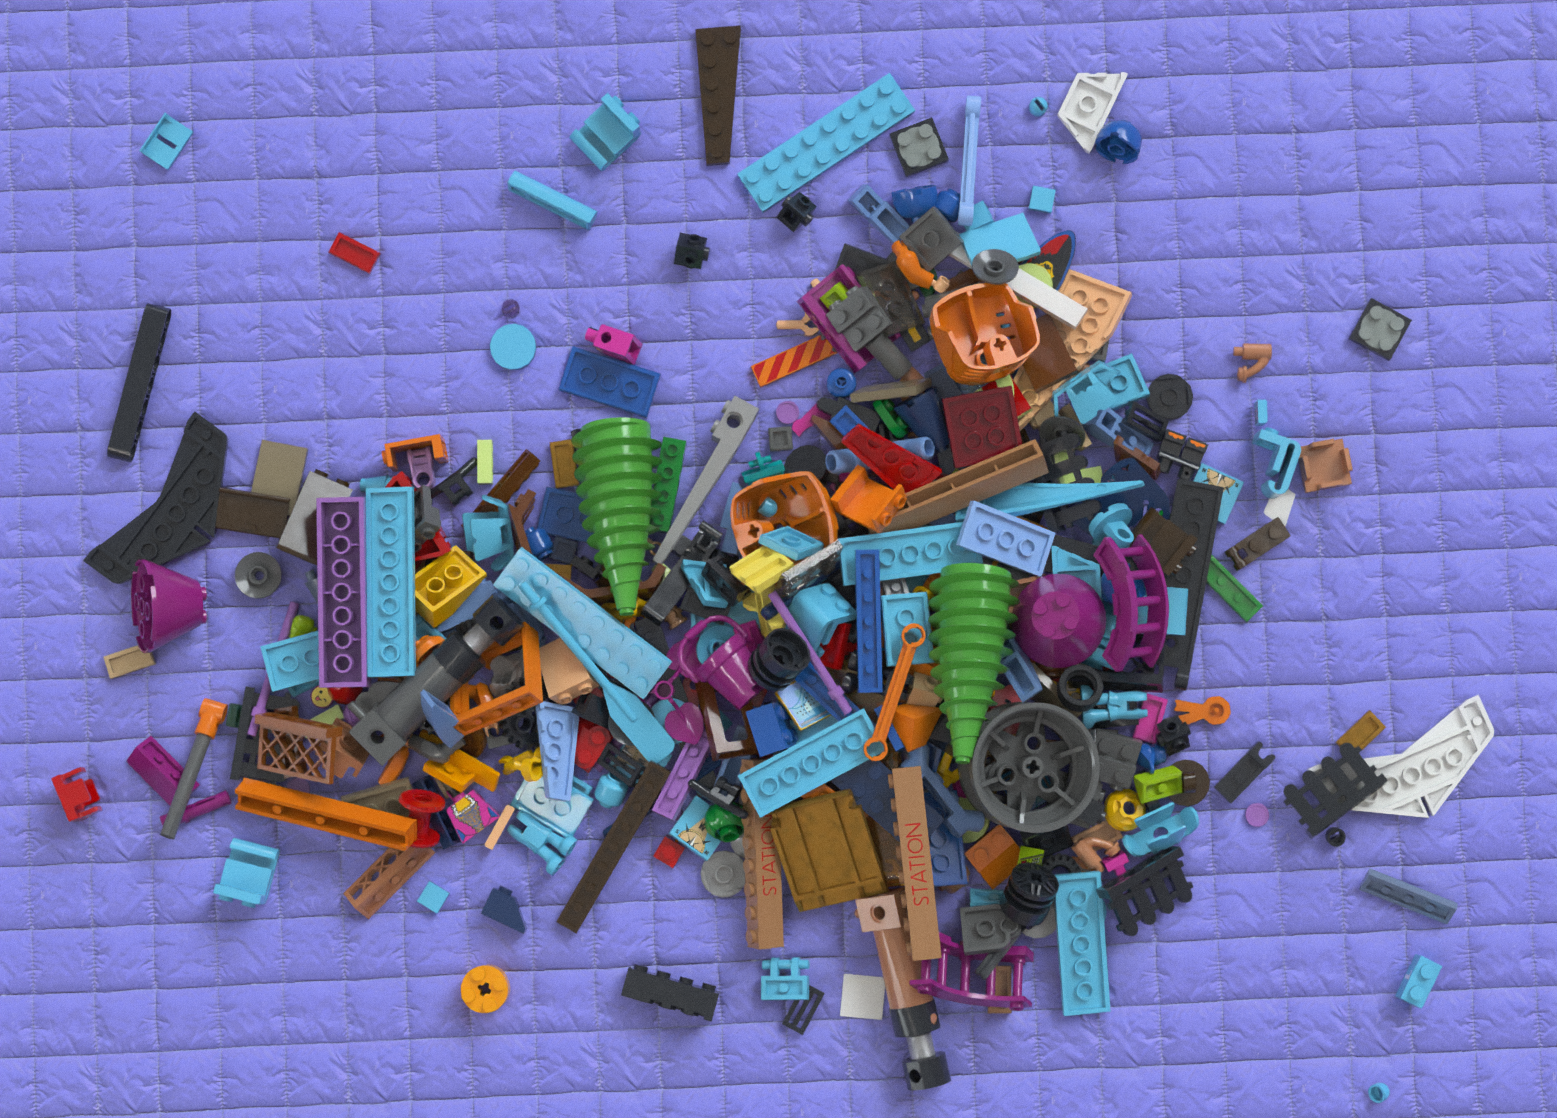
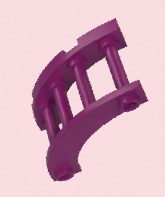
M1142 534L1138 535L1132 546L1128 548H1119L1111 537H1105L1093 556L1101 565L1107 580L1112 582L1115 592L1112 594L1113 612L1117 617L1115 629H1112L1109 642L1102 656L1116 672L1123 671L1128 659L1133 657H1141L1149 667H1153L1163 648L1169 620L1168 591L1161 565L1155 552ZM1125 557H1132L1139 570L1130 571ZM1143 579L1147 597H1137L1134 580ZM1148 606L1147 623L1138 624V607ZM1144 633L1139 647L1133 648L1136 634Z
M939 932L942 958H938L937 982L930 979L931 959L921 960V979L910 980L909 985L917 989V992L920 994H928L940 999L969 1005L1010 1008L1012 1011H1023L1024 1008L1032 1007V1002L1025 996H1022L1023 965H1025V962H1034V953L1027 946H1012L1000 961L1011 962L1014 965L1012 996H995L996 967L986 979V994L970 993V962L972 960L983 961L988 953L965 956L963 941H960V944L951 942L952 937ZM948 955L959 957V960H961L960 990L946 986Z

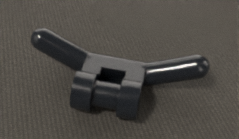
M477 458L469 459L456 472L431 488V499L444 492L451 503L457 506L466 495L467 497L472 495L473 491L464 481L463 477L477 466ZM458 483L461 488L453 493L450 488Z
M723 776L718 778L712 790L695 779L688 781V786L709 801L741 819L748 818L749 813L747 810L733 804L739 796L742 787L737 784H730L728 779ZM722 790H724L729 794L725 797L720 793L722 792Z

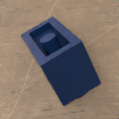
M501 885L499 889L493 888L481 914L524 934L527 926L517 898L511 895L513 891Z

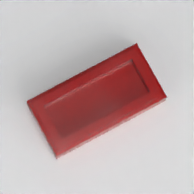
M340 232L329 250V254L371 274L381 255L380 252Z

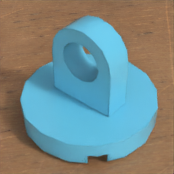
M1125 503L1110 505L1107 508L1109 511L1104 514L1100 512L1094 517L1089 525V532L1096 541H1102L1105 537H1111L1119 548H1128L1134 540V535L1127 527L1132 518V511Z

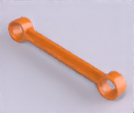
M909 624L901 632L903 645L873 735L863 746L865 756L872 761L882 760L888 752L885 741L916 648L925 641L926 637L925 630L919 624ZM912 628H918L921 631L922 637L919 641L909 644L905 640L904 634ZM880 741L884 746V752L872 758L867 753V746L869 747L871 743Z

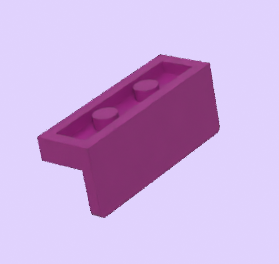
M150 736L135 747L126 761L171 806L184 768ZM197 781L194 784L192 793L200 786Z

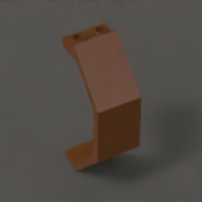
M528 489L525 495L522 493L519 495L514 506L508 503V513L516 550L518 551L523 547L532 554L523 525L535 507L533 504L535 503L534 497L536 493ZM658 563L649 579L639 582L637 597L645 601L649 600L663 581L667 567ZM558 574L600 607L604 603H615L614 596L610 591L611 586L585 589Z

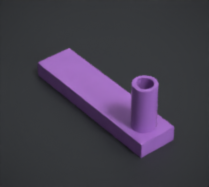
M703 731L697 744L685 743L652 809L654 813L672 821L678 820L682 815L683 810L681 808L691 790L688 786V781L690 779L696 780L710 752L705 731Z

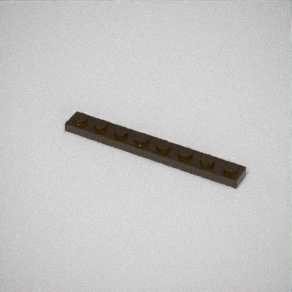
M650 760L557 919V923L577 934L670 775V770Z

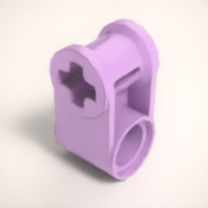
M426 446V449L416 451L408 449L407 457L413 484L419 489L421 487L418 484L419 478L427 475L430 477V481L425 486L430 487V489L435 487L436 480L431 446Z

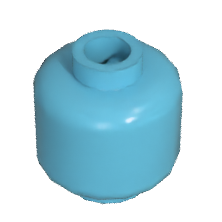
M609 772L600 777L594 795L601 806L605 808L617 807L623 803L628 785Z

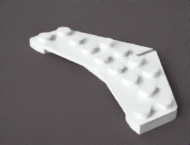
M1479 695L1473 696L1461 703L1403 753L1364 758L1369 767L1374 765L1377 768L1374 772L1376 776L1383 773L1388 781L1383 787L1354 807L1352 811L1429 818L1420 798L1423 796L1431 816H1434L1494 736V728ZM1347 762L1340 767L1351 781L1357 777ZM1321 764L1307 769V771L1315 772L1317 776L1324 771L1321 768ZM1328 776L1322 780V783L1332 795L1339 791ZM1361 781L1355 787L1360 790L1365 785ZM1341 796L1337 799V802L1341 804L1346 798Z

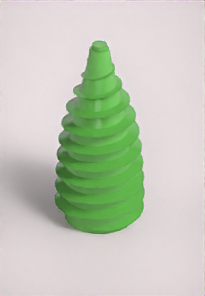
M626 417L605 418L583 425L581 431L573 436L571 440L572 445L578 449L572 456L573 461L579 465L574 472V477L579 482H582L577 487L576 494L585 499L578 507L582 514L588 516L582 522V527L586 531L593 533L587 539V544L599 550L595 554L594 560L605 567L603 577L609 580L610 591L614 596L617 611H619L621 616L633 615L636 609L639 582H642L640 580L642 568L649 565V563L644 561L645 553L655 548V545L647 542L648 535L659 531L658 527L649 523L651 518L661 514V510L651 507V503L662 497V493L652 490V485L660 482L663 478L661 475L652 472V468L662 464V459L652 456V452L661 448L662 443L651 439V425L647 421Z
M957 563L947 565L941 569L940 578L935 579L929 585L930 591L936 596L930 599L928 603L931 610L935 612L928 618L931 627L935 629V631L929 634L928 640L937 647L929 652V658L938 664V666L930 671V674L934 679L941 682V684L935 686L933 691L945 701L939 706V710L948 717L946 727L950 730L953 758H955V762L958 764L970 763L982 724L989 721L985 718L988 707L998 705L997 702L991 699L993 691L1004 689L1005 686L996 681L997 676L1010 670L1000 662L1003 657L1013 654L1011 649L1004 647V641L1016 637V634L1006 629L1007 624L1018 620V617L1008 612L1009 607L1020 603L1018 598L1010 595V590L1019 586V582L1012 579L1009 571L988 564Z

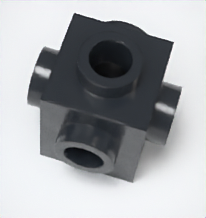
M799 192L794 197L789 195L781 204L783 208L776 218L794 232L802 225L806 227L813 220L814 216L812 213L817 206L807 196Z
M680 233L676 245L674 264L690 269H701L703 261H708L710 248L706 247L707 238L697 234Z
M1178 715L1172 718H1165L1156 724L1158 734L1155 737L1160 747L1164 746L1169 756L1190 747L1188 735L1191 734V731L1186 722H1181Z

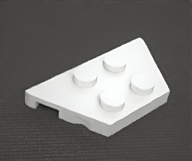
M1125 72L1120 74L1077 73L1057 114L1058 118L1088 154H1090L1097 134L1103 127L1128 75Z

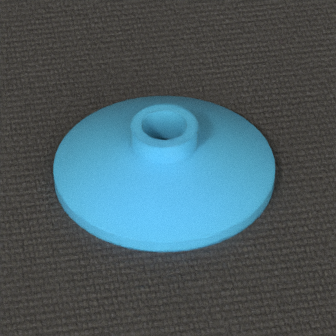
M716 625L708 628L697 642L696 654L699 662L703 664L721 645L735 635L734 630L725 625ZM717 642V646L712 649L713 645Z

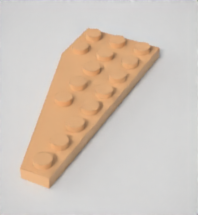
M1069 269L1058 292L1088 309L1087 313L1075 330L1054 317L1052 319L1077 371H1079L1113 336L1131 300L1132 293ZM1023 365L1020 366L1014 382L1033 410L1018 419L1020 431L1053 398L1052 392L1073 376L1036 393Z

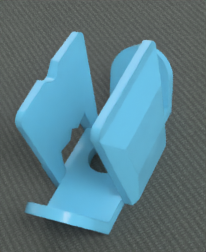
M1098 360L1052 392L1054 416L1058 417L1057 397L1065 391L1082 424L1097 416L1098 410L1109 408L1117 402V398L1093 372L1100 367L1120 375L1121 371Z
M482 495L483 500L498 506V512L462 514L466 550L474 553L476 561L503 552L491 564V569L496 572L506 567L514 557L511 521L508 505L499 499Z
M1171 802L1136 818L1134 822L1141 831L1133 835H1125L1122 839L1123 844L1134 857H1142L1151 852L1156 854L1160 850L1167 849L1176 843L1178 844L1182 841L1183 837L1192 834L1197 829L1199 817L1196 810L1192 807H1186L1179 814L1170 817L1175 806L1174 802ZM1158 828H1164L1168 831L1166 835L1157 838L1153 836L1154 831Z

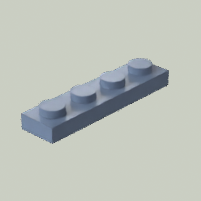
M1369 868L1360 884V890L1444 924L1449 923L1457 910L1458 903L1371 868Z

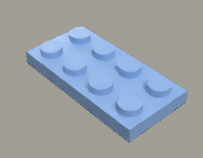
M970 501L956 546L1033 576L1042 577L1055 532L977 501Z

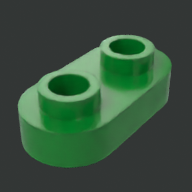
M882 399L873 402L875 410L893 435L898 439L904 437L908 433V425L894 410L895 404L892 400Z

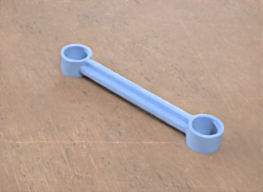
M967 96L958 212V225L972 226L978 128L981 97Z

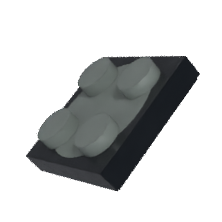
M932 117L889 134L906 177L949 161Z
M1371 298L1348 339L1390 361L1412 320Z

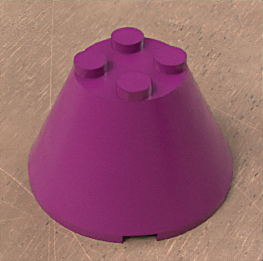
M145 559L136 561L135 566L139 567L137 572L132 573L131 611L133 626H138L140 636H136V641L142 653H151L199 627L201 624H206L207 614L203 610V601H206L207 592L205 587L200 586L198 580Z
M1050 574L1031 582L1018 596L1020 603L1014 606L1012 614H1015L1018 620L1012 623V630L1016 634L1015 639L1029 658L1047 667L1065 668L1085 661L1096 651L1105 634L1106 612L1101 598L1088 583L1068 574Z

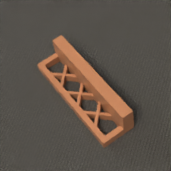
M389 847L343 894L357 911L367 919H370L435 852L431 847L423 849L409 847L407 851ZM396 855L395 861L392 864H388L389 859ZM379 872V877L375 881H371L372 876ZM363 888L362 894L355 900L353 895Z

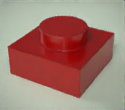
M665 836L653 857L674 868L685 847Z

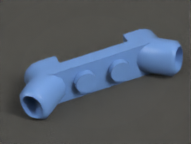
M929 437L893 442L924 460H930L934 456V444ZM849 449L832 450L825 457L827 470L832 474L850 473L857 464L866 470L870 469Z
M925 745L908 752V758L899 765V768L921 766L923 785L948 814L942 822L946 828L957 838H960L967 831H981L985 824L983 812L963 809L958 804V797L952 791H948L945 788L941 776L936 772L933 773L929 768L930 747Z

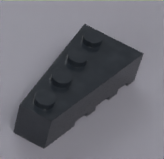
M635 964L634 968H628L621 996L649 1004L656 1003L658 1004L657 1006L669 1010L678 1009L680 1012L690 1016L698 1017L700 1015L704 1017V1020L712 1022L720 991L716 990L715 985L704 982L702 986L693 984V979L680 976L679 980L670 978L671 973L657 970L656 974L647 972L648 967Z

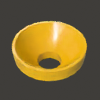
M1123 789V791L1115 790L1107 796L1104 802L1105 808L1103 811L1107 812L1105 815L1106 821L1111 827L1119 831H1131L1138 826L1134 820L1146 814L1145 803H1140L1138 793L1130 789ZM1127 801L1131 802L1135 807L1132 815L1126 814L1123 810V805Z

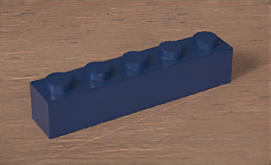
M431 775L412 784L414 789H422L439 794ZM446 806L439 812L431 813L430 818L433 829L440 835L439 842L443 850L461 842L446 811Z

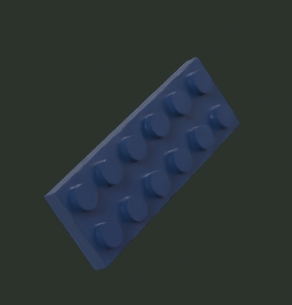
M869 759L830 780L840 790L851 789L856 804H861L862 809L900 842L899 836H894L893 822H898L897 812H892L890 798H895L894 788L889 789L888 774H892V771L882 762ZM925 802L928 837H930L945 819Z

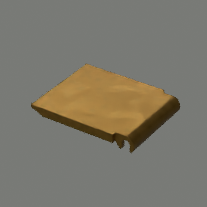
M851 789L787 803L768 813V815L772 814L773 821L770 830L799 912L889 892L862 805H856Z

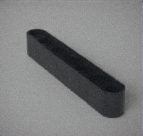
M147 303L144 309L107 449V456L127 462H132L171 319L172 311L170 308Z

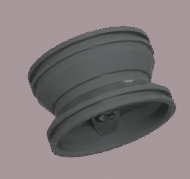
M1011 702L987 711L985 718L989 721L982 724L974 748L973 758L969 764H958L961 787L974 809L982 811L985 818L995 824L1030 833L1053 831L1075 820L1091 802L1100 774L1097 747L1085 725L1070 712L1046 703ZM1020 722L1016 736L1003 730L1012 724ZM1044 726L1054 731L1061 740L1046 742ZM1033 736L1037 740V746L1031 750L1027 745V741ZM988 750L996 761L984 767L985 756ZM1069 763V774L1066 784H1064L1057 771ZM1027 764H1030V769L1026 768ZM1005 768L1011 771V777L1007 781L1001 778V772ZM1048 775L1051 779V784L1049 787L1043 788L1041 780L1044 776ZM1007 790L1006 805L1000 802L992 791ZM1037 796L1049 802L1048 805L1040 809L1031 810Z

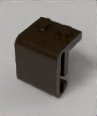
M1150 507L1131 531L1134 535V540L1129 547L1132 546L1137 536L1142 534L1155 552L1164 577L1167 578L1170 574L1175 576L1183 566L1180 561L1184 556L1190 557L1198 546L1195 545V542L1198 539L1191 533L1189 535L1186 534L1169 519L1166 520L1159 515L1160 512Z

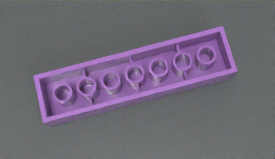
M366 497L316 498L319 688L371 687V678L367 677Z

